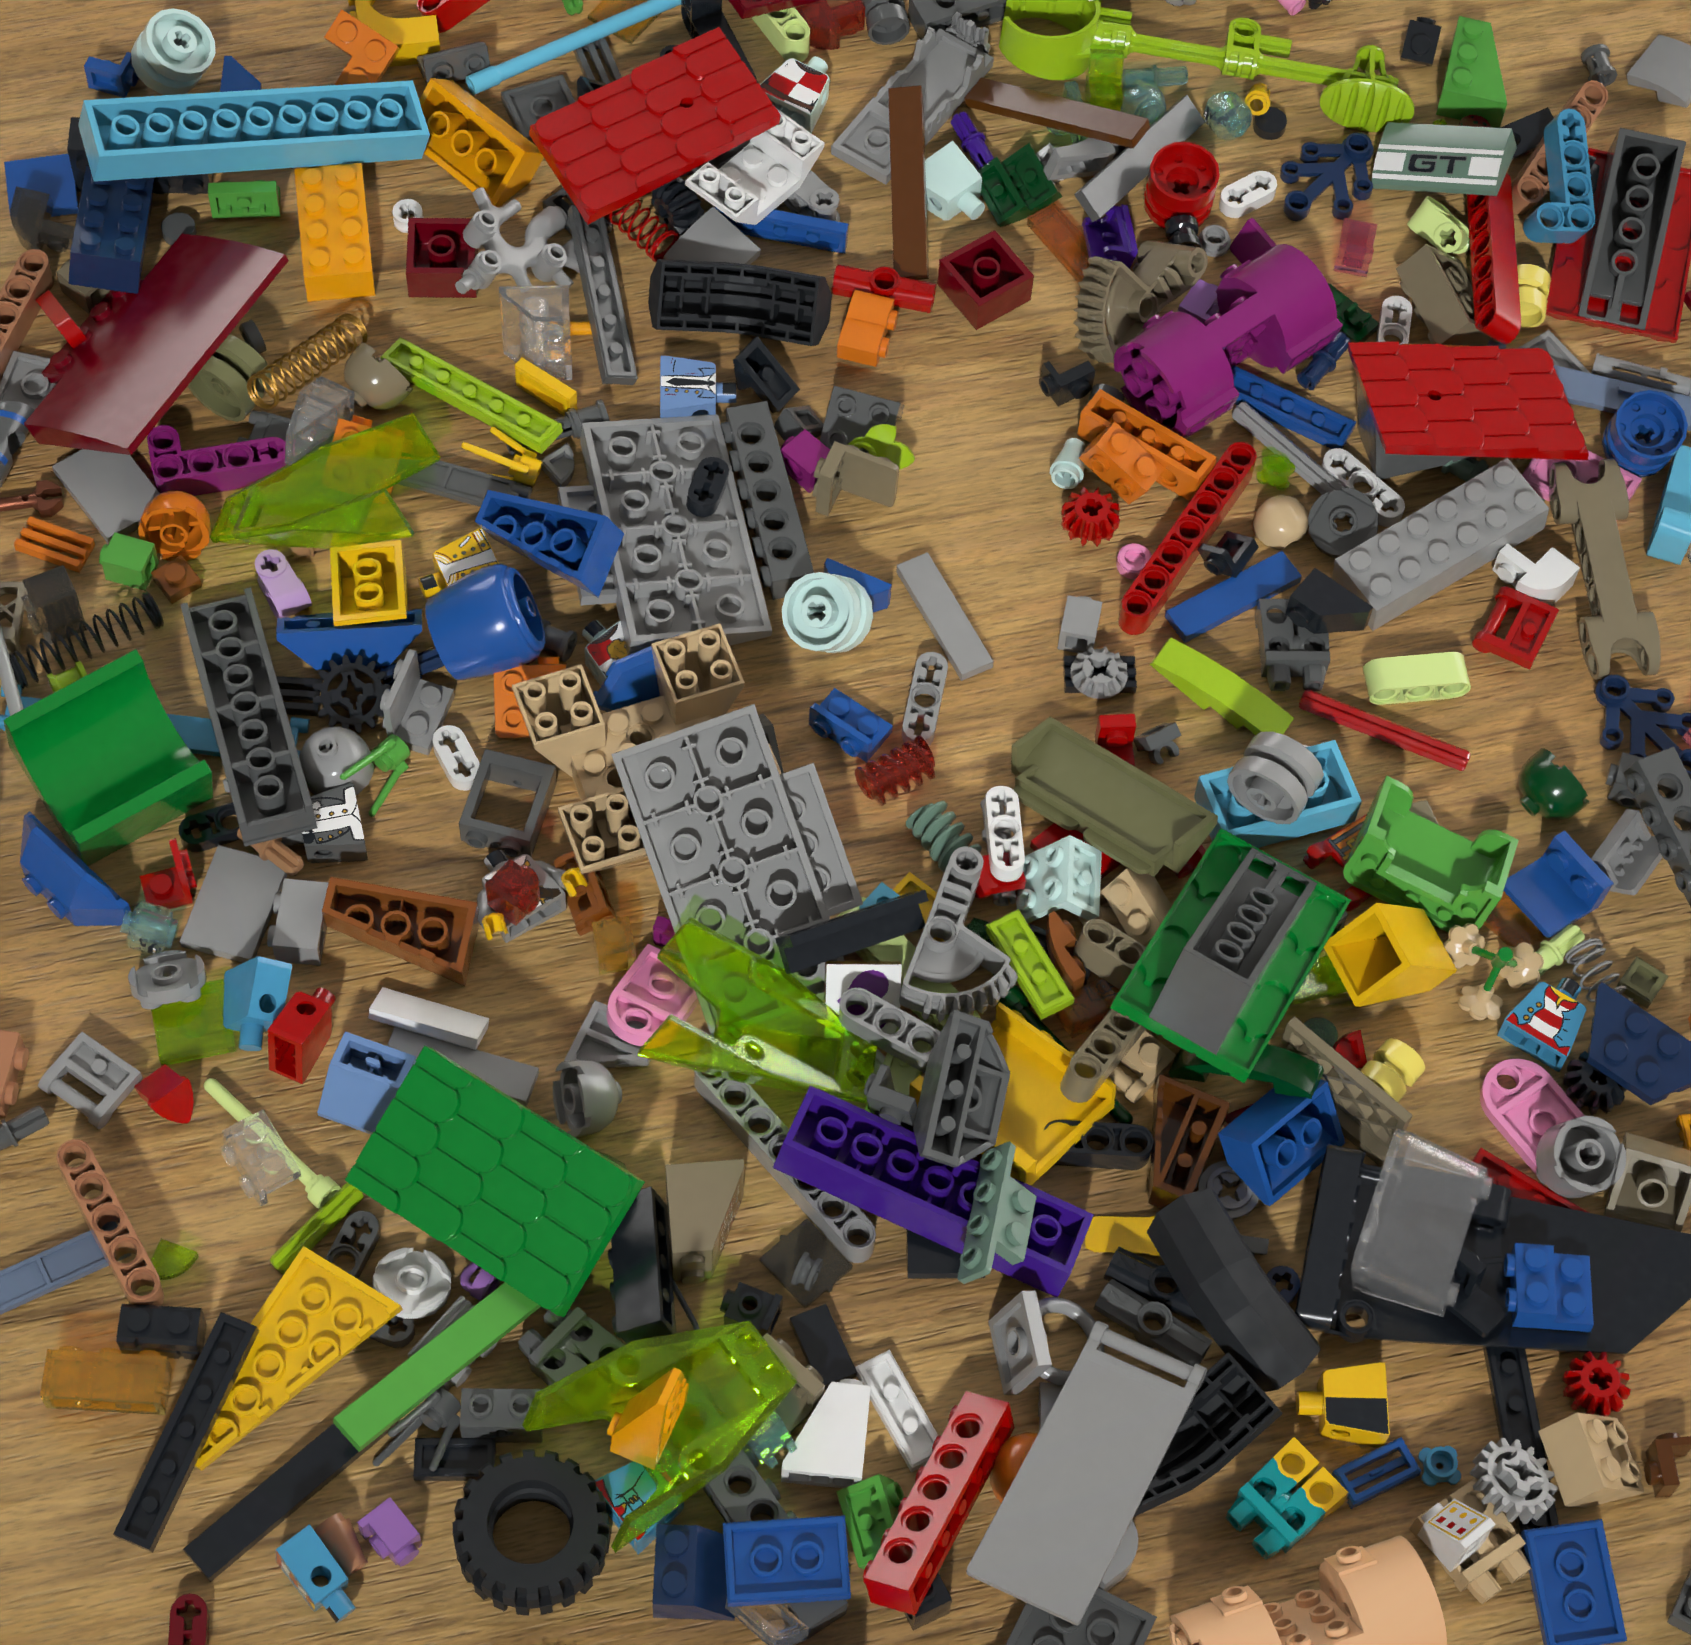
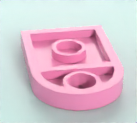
M650 944L646 945L612 991L608 1000L606 1018L610 1029L616 1036L633 1045L651 1047L668 1042L678 1033L699 1003L685 961ZM639 1021L645 1027L635 1029L628 1026L627 1022Z
M1508 1059L1496 1064L1487 1073L1480 1089V1103L1485 1115L1536 1176V1150L1544 1133L1550 1127L1585 1116L1544 1068L1529 1060ZM1500 1075L1511 1076L1516 1082V1087L1513 1089L1501 1087L1497 1077Z

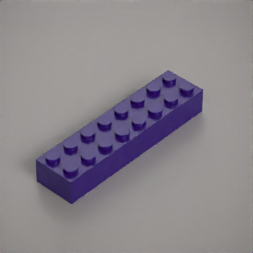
M810 1085L785 1137L773 1168L962 1254L967 1224L974 1199L973 1194L980 1170V1162L970 1159L954 1168L919 1156L914 1132ZM1015 1179L1037 1196L1025 1259L1023 1262L1012 1265L995 1253L992 1268L1047 1294L1058 1297L1072 1272L1094 1214Z

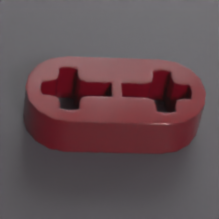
M189 1593L178 1597L174 1601L170 1610L168 1645H186V1640L190 1639L191 1645H208L210 1615L203 1598ZM194 1605L196 1612L201 1614L193 1617L192 1630H186L187 1625L184 1617L179 1615L180 1613H186L188 1606Z

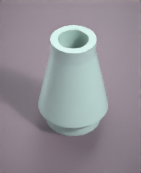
M1077 438L1066 440L1063 449L1050 467L1052 482L1062 489L1075 488L1084 477V463L1079 457L1085 450V444Z

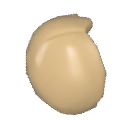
M1285 495L1274 496L1264 501L1257 510L1252 524L1255 536L1265 545L1275 549H1285L1287 545L1294 541L1300 542L1309 526L1306 508L1296 498Z

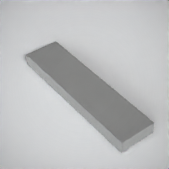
M927 552L896 566V573L960 680L963 681L993 668L994 661L929 553Z
M394 1027L387 1045L388 1047L414 1055L416 1059L424 1045L431 1047L522 1105H528L539 1075L538 1067Z

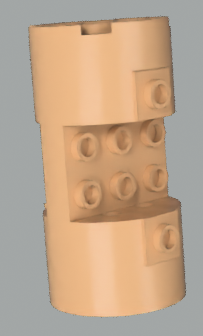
M1396 1536L1365 1548L1362 1546L1344 1547L1338 1550L1336 1555L1324 1558V1562L1319 1567L1320 1590H1303L1297 1593L1294 1599L1280 1604L1272 1602L1263 1605L1260 1597L1248 1585L1244 1587L1233 1586L1225 1589L1222 1595L1210 1598L1211 1602L1171 1615L1170 1618L1173 1624L1168 1626L1171 1645H1447V1633L1440 1602L1431 1578L1414 1547L1402 1536Z

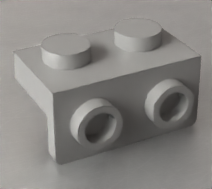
M1626 809L1591 859L1614 883L1609 891L1636 895L1662 859V855L1659 851V843L1656 837L1651 836L1639 810Z

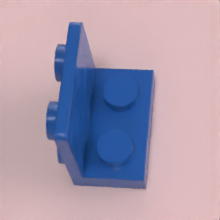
M1564 830L1554 836L1541 858L1507 878L1504 892L1545 937L1551 938L1569 924L1575 923L1597 909L1614 883Z

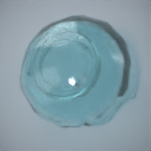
M1138 79L1135 80V85L1137 86L1134 89L1124 92L1125 99L1121 106V112L1148 118L1151 125L1166 112L1165 96L1157 86Z

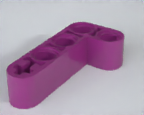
M160 425L154 427L147 436L152 473L156 489L159 493L183 491L197 496L281 482L286 480L292 472L289 447L283 439L278 437H267L182 451L179 435L171 426Z

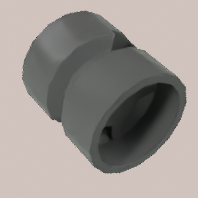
M861 0L866 17L868 36L871 41L876 44L891 45L900 42L908 35L910 25L904 0Z

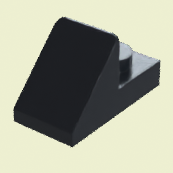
M755 337L733 359L738 390L751 387L763 402L767 401L769 410L772 413L780 411L800 390L758 337Z

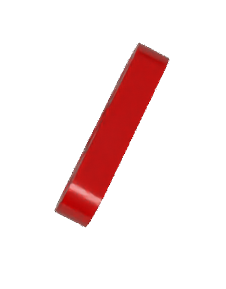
M49 290L35 299L73 349L87 340L80 328Z

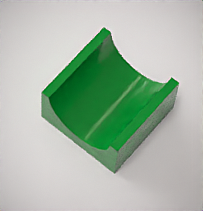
M137 649L3 720L9 748L69 847L87 866L94 864L213 798L211 769L205 760L199 761L193 755L175 729L150 682L144 661Z

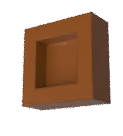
M182 555L151 572L153 581L171 604L202 587L201 579Z

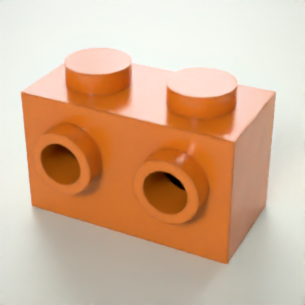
M1115 421L1097 434L1079 457L1087 467L1128 504H1131L1145 494L1166 469Z

